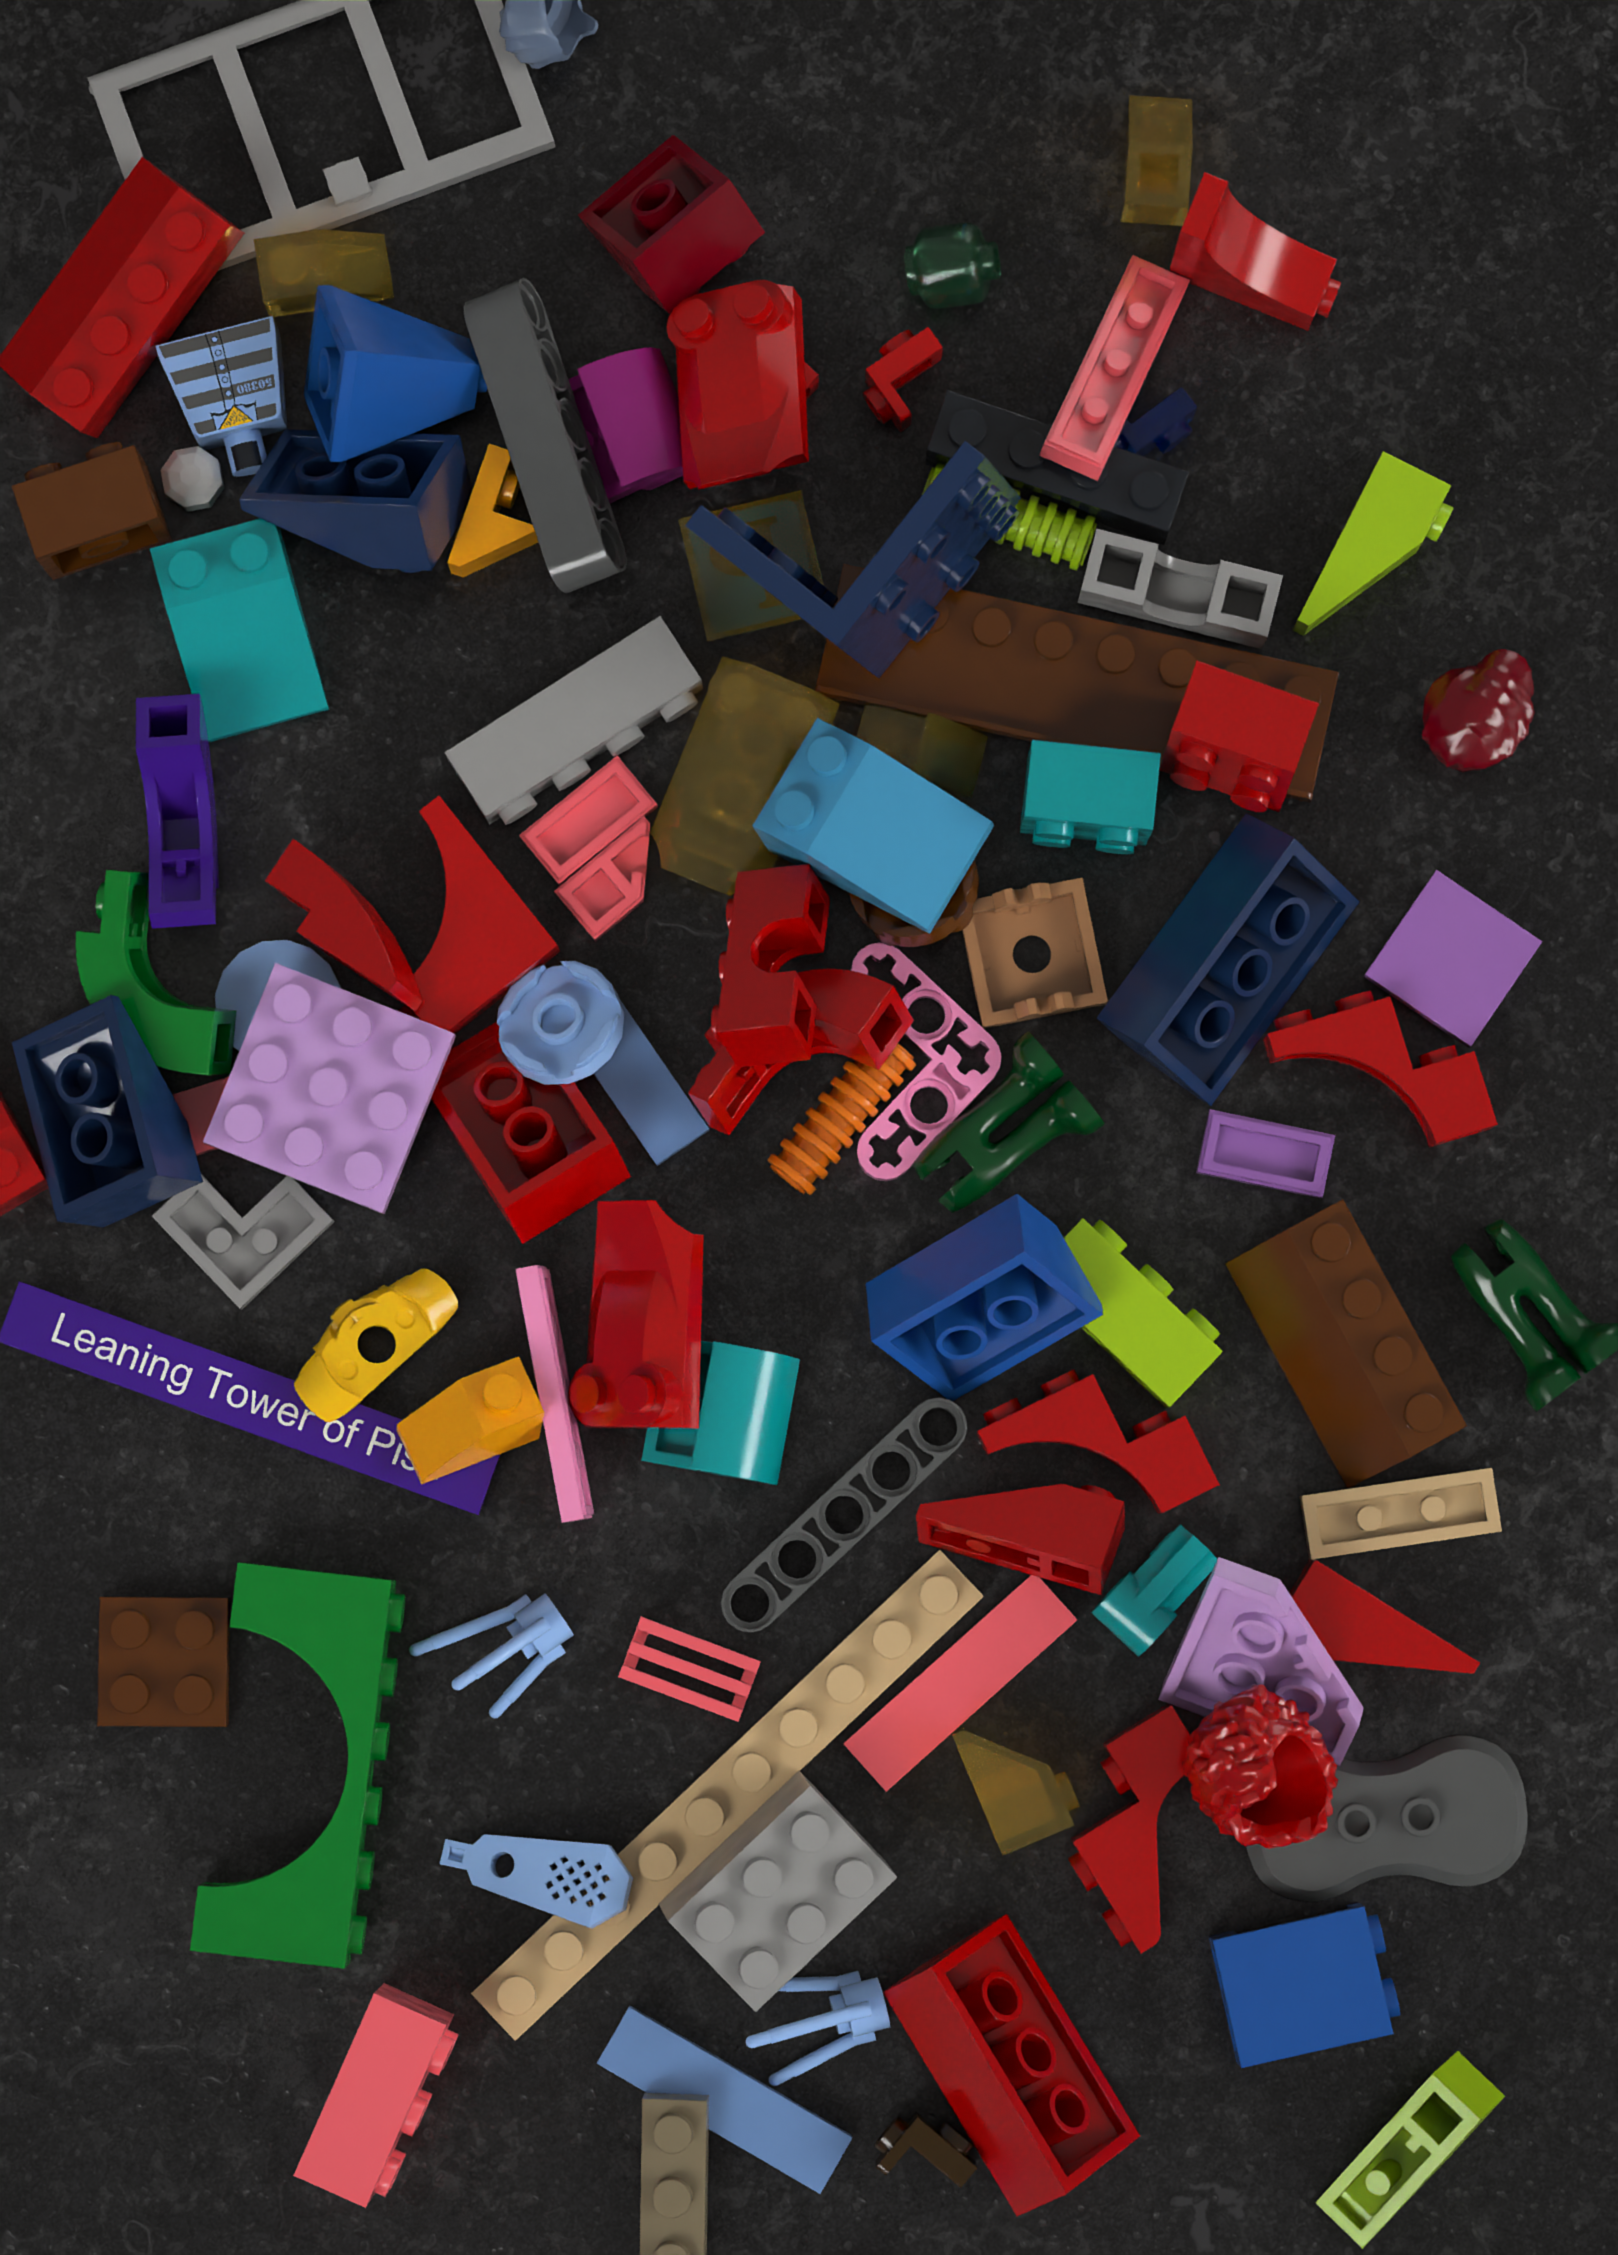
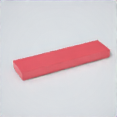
M1132 255L1045 439L1039 456L1091 479L1099 480L1190 282L1189 279Z
M1030 1575L843 1744L887 1792L1077 1621L1076 1617L1040 1577Z

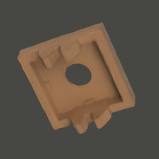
M1083 878L1052 884L1034 883L1026 888L1017 890L1013 888L1004 889L992 894V896L975 900L972 906L973 917L969 925L962 930L983 1029L1106 1005L1108 1003ZM1027 936H1036L1043 939L1050 948L1051 958L1049 964L1037 973L1022 971L1013 959V949L1016 943Z

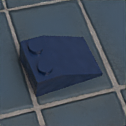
M285 429L239 501L243 511L366 566L380 569H399L402 572L415 573L422 570L432 571L463 519L472 493V486L460 435L410 434L346 461L330 462L318 430Z
M110 995L12 1042L57 1221L105 1227L203 1182L188 1122L118 996Z

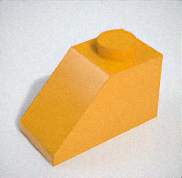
M518 1356L457 1380L399 1422L396 1430L422 1485L539 1439L545 1412Z

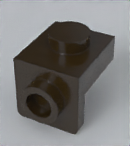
M917 2111L908 2122L897 2116L874 2144V2147L882 2152L876 2159L875 2165L884 2175L891 2171L910 2146L960 2188L977 2169L976 2161L968 2155L975 2147L968 2138L947 2121H944L940 2128L937 2129Z

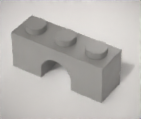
M1096 529L1078 603L1262 649L1269 634L1283 575L1221 560L1217 565L1189 562L1159 551V544Z

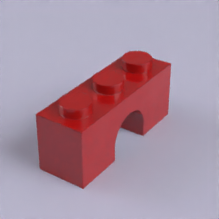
M810 864L737 872L734 898H730L726 905V921L729 929L727 951L721 952L719 957V976L722 983L719 1005L713 1007L711 1013V1026L714 1038L718 1043L724 1045L737 1067L804 1061L811 1058L817 1005L796 970L777 972L783 964L794 957L824 952L830 898Z

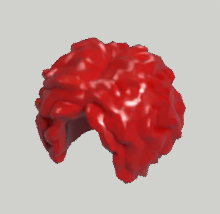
M1262 1684L1252 1685L1250 1689L1238 1693L1224 1703L1218 1701L1214 1704V1711L1202 1719L1199 1727L1189 1735L1187 1757L1182 1762L1183 1773L1192 1784V1799L1199 1803L1201 1812L1212 1818V1822L1218 1826L1221 1834L1234 1836L1236 1841L1245 1847L1255 1844L1268 1849L1283 1847L1291 1843L1311 1840L1319 1833L1326 1831L1328 1828L1327 1817L1333 1814L1331 1800L1333 1799L1332 1789L1336 1788L1338 1784V1779L1335 1777L1337 1765L1331 1754H1328L1324 1739H1321L1322 1733L1309 1725V1713L1307 1711H1298L1294 1700L1289 1699L1285 1701L1274 1692L1267 1691V1688Z

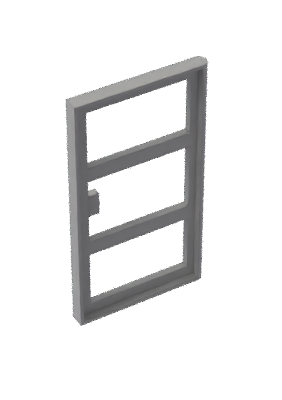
M298 0L87 77L89 81L88 89L94 95L122 174L126 180L138 161L143 157L120 92L214 59L272 215L271 219L240 229L245 234L219 270L555 148L552 133L526 64L520 63L513 53L506 51L505 39L500 35L501 20L499 11L504 9L502 0L474 1L521 127L429 161L369 1L372 0ZM345 10L404 170L368 183L367 175L359 157L339 162L334 166L323 169L332 196L296 209L237 50Z

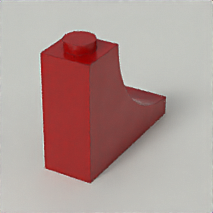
M1204 172L1181 228L1169 271L1189 279V283L1307 331L1310 328L1315 313L1326 318L1328 317L1342 283L1330 278L1337 261L1336 258L1312 249L1269 226L1254 216L1234 198L1228 187V181Z
M437 796L419 812L432 831L443 860L446 880L443 919L429 954L413 974L422 1003L416 1012L406 1005L397 1011L456 1034L505 996L515 982L532 969L547 963L560 952V949L442 798Z

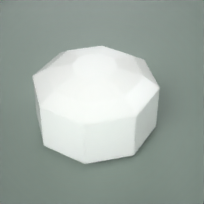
M199 446L174 450L160 470L166 497L187 512L211 508L225 488L219 460Z

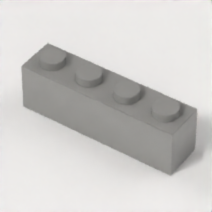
M659 616L447 750L445 754L489 825L499 818L507 825L534 809L537 803L533 797L549 786L555 784L558 790L561 791L585 777L591 771L587 762L601 753L609 750L614 757L636 745L645 737L641 728L661 715L666 723L688 712L698 703L694 694L703 689L702 680L661 616Z

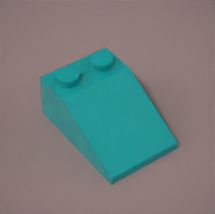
M260 518L150 548L165 608L191 694H200L208 742L329 710L279 526Z

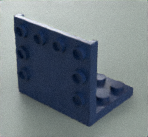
M964 441L834 608L832 607L839 599L836 595L726 507L716 517L704 506L700 505L685 526L877 678H880L910 639L917 643L931 630L940 615V612L935 607L951 588L958 592L972 578L979 566V561L975 559V556L990 538L995 542L1000 540L1012 527L1019 515V511L1015 506L1021 497L986 456Z

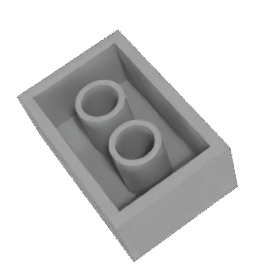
M798 1771L659 1903V1906L668 1922L739 1996L757 2012L879 1896L897 1876L874 1848L817 1788Z

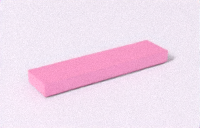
M540 1265L515 1269L539 1401L545 1412L543 1423L561 1522L592 1518L594 1509L578 1421L574 1417L569 1405L570 1378L550 1269Z

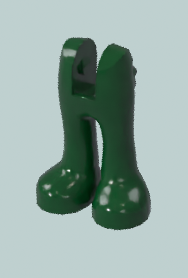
M1029 1031L1018 1038L1013 1046L1012 1069L1007 1077L978 1104L936 1135L912 1164L921 1181L937 1169L946 1166L951 1161L950 1158L957 1152L972 1167V1172L966 1177L962 1176L955 1181L952 1188L938 1200L951 1213L965 1208L986 1195L1025 1159L1054 1138L1065 1133L1089 1135L1105 1124L1086 1098L1068 1080L1013 1131L995 1143L989 1142L990 1134L999 1125L1064 1076L1059 1066Z
M1498 1219L1485 1226L1484 1231L1495 1246L1496 1251L1510 1265L1508 1268L1494 1277L1484 1261L1466 1243H1463L1451 1255V1259L1471 1296L1501 1330L1522 1361L1527 1372L1525 1395L1528 1403L1537 1412L1577 1382L1581 1376L1568 1361L1558 1354L1556 1348L1534 1325L1520 1303V1297L1526 1296L1537 1307L1584 1375L1618 1350V1323H1594L1588 1319L1558 1285L1532 1246L1507 1222Z

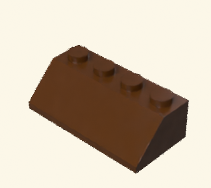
M1343 1199L1225 1263L1229 1274L1346 1488H1350L1414 1456L1467 1427Z

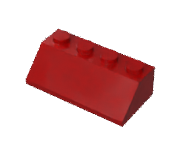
M141 157L0 355V367L31 396L79 432L98 438L158 355L156 345L166 343L245 233L148 160Z
M1007 1914L997 1918L923 1963L883 1992L1016 2216H1020L1066 2195L1140 2137Z

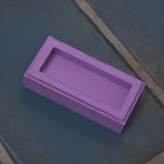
M1210 1109L1196 1173L1321 1199L1324 1194L1335 1135Z

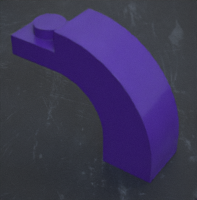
M200 694L136 698V753L142 776L148 825L149 918L151 927L154 929L216 924V888H219L216 808L210 749Z

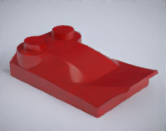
M754 280L696 294L681 301L668 317L666 330L670 341L676 348L683 480L689 489H704L768 474L775 469L809 462L802 299L794 287L776 284L768 280Z
M656 1200L598 1201L587 1364H584L575 1372L568 1392L569 1405L574 1417L584 1424V1427L699 1429L704 1235L693 1234L675 1223L665 1214Z

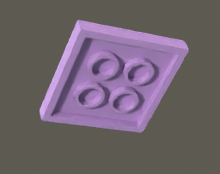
M275 963L203 1142L385 1214L456 1035L425 1021Z

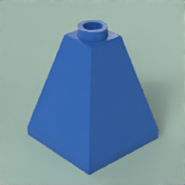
M318 285L303 395L330 462L346 461L475 409L477 393H485L487 386L470 338L334 286Z

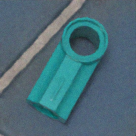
M1179 1524L1159 1543L1134 1573L1129 1571L1120 1579L1091 1613L1139 1657L1176 1618L1177 1614L1174 1611L1210 1574L1217 1562V1558L1193 1534Z

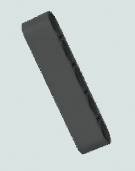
M522 278L465 302L464 318L546 566L556 586L567 594L626 570L627 557L544 305L535 287L529 280Z
M940 1397L928 1399L918 1405L728 1584L723 1591L721 1599L722 1613L727 1622L737 1630L750 1633L761 1631L779 1617L959 1448L967 1432L966 1416L961 1408L951 1400ZM929 1410H945L955 1420V1436L946 1445H931L920 1434V1420L924 1413ZM884 1453H897L905 1458L909 1465V1478L904 1486L899 1489H884L873 1478V1464L877 1457ZM841 1496L851 1497L856 1500L863 1512L862 1523L858 1529L848 1534H840L833 1531L828 1526L825 1518L828 1504L833 1499ZM790 1541H805L815 1551V1567L805 1577H789L779 1566V1552ZM747 1584L757 1585L762 1588L769 1599L768 1612L763 1618L754 1622L741 1620L732 1610L731 1601L733 1594L739 1587Z

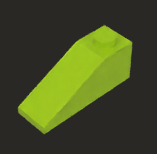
M1383 451L1292 630L1304 636L1418 551L1425 537L1437 542L1454 509L1443 503L1451 485Z
M1457 2051L1425 2081L1315 2203L1363 2249L1503 2100L1505 2095Z

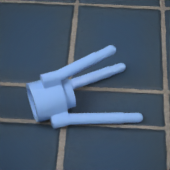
M546 1593L533 1602L525 1594L507 1607L412 1644L409 1652L413 1656H419L516 1619L515 1622L506 1627L513 1638L452 1680V1688L454 1690H462L520 1650H522L527 1659L539 1653L489 1709V1715L492 1718H498L550 1663L566 1653L561 1644L574 1634Z
M858 1971L839 1976L792 1977L779 1991H840L841 1994L829 1996L832 2011L750 2035L746 2038V2045L749 2048H756L835 2025L838 2034L850 2032L769 2076V2083L772 2086H778L854 2046L876 2041L875 2031L890 2028V2020L879 1980L875 1977L861 1981Z

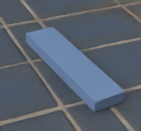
M632 2006L628 2007L597 2061L598 2065L646 2093L709 2095V2130L821 2194L853 2138L851 2134Z

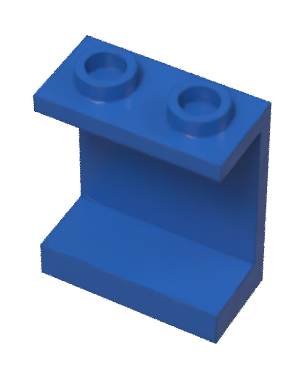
M1356 1902L1347 1904V1909L1242 1933H1236L1231 1930L1208 1936L1235 2058L1241 2068L1393 2034L1390 2018L1400 2016V2007L1392 1978L1381 1980L1375 1954L1386 1952V1947L1377 1914L1367 1916L1365 1906Z

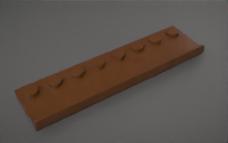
M843 564L836 594L839 599L834 607L865 568ZM951 588L935 607L940 612V615L931 630L917 643L910 639L880 678H877L828 638L826 639L815 695L1030 742L1032 740L1161 753L1160 765L1181 702L1198 660L1319 703L1295 774L1286 794V798L1309 803L1313 797L1339 672L967 590L961 589L955 592Z

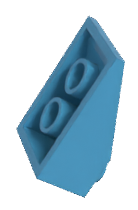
M817 718L752 826L769 852L795 865L810 864L816 876L930 934L993 829L994 824L985 816L873 745Z

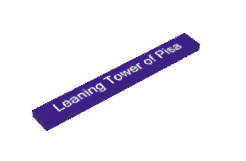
M20 1281L0 1332V1343L476 1515H480L501 1457L500 1454L421 1485L396 1430L397 1424L403 1419L358 1404L339 1419L333 1422H325L307 1408L294 1387L295 1381Z

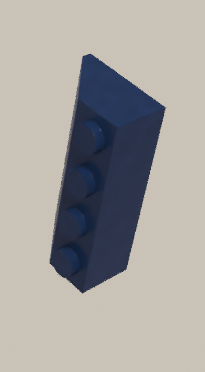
M1246 813L1097 1016V1019L1131 1050L1197 1098L1212 1106L1357 907L1359 901L1294 837Z

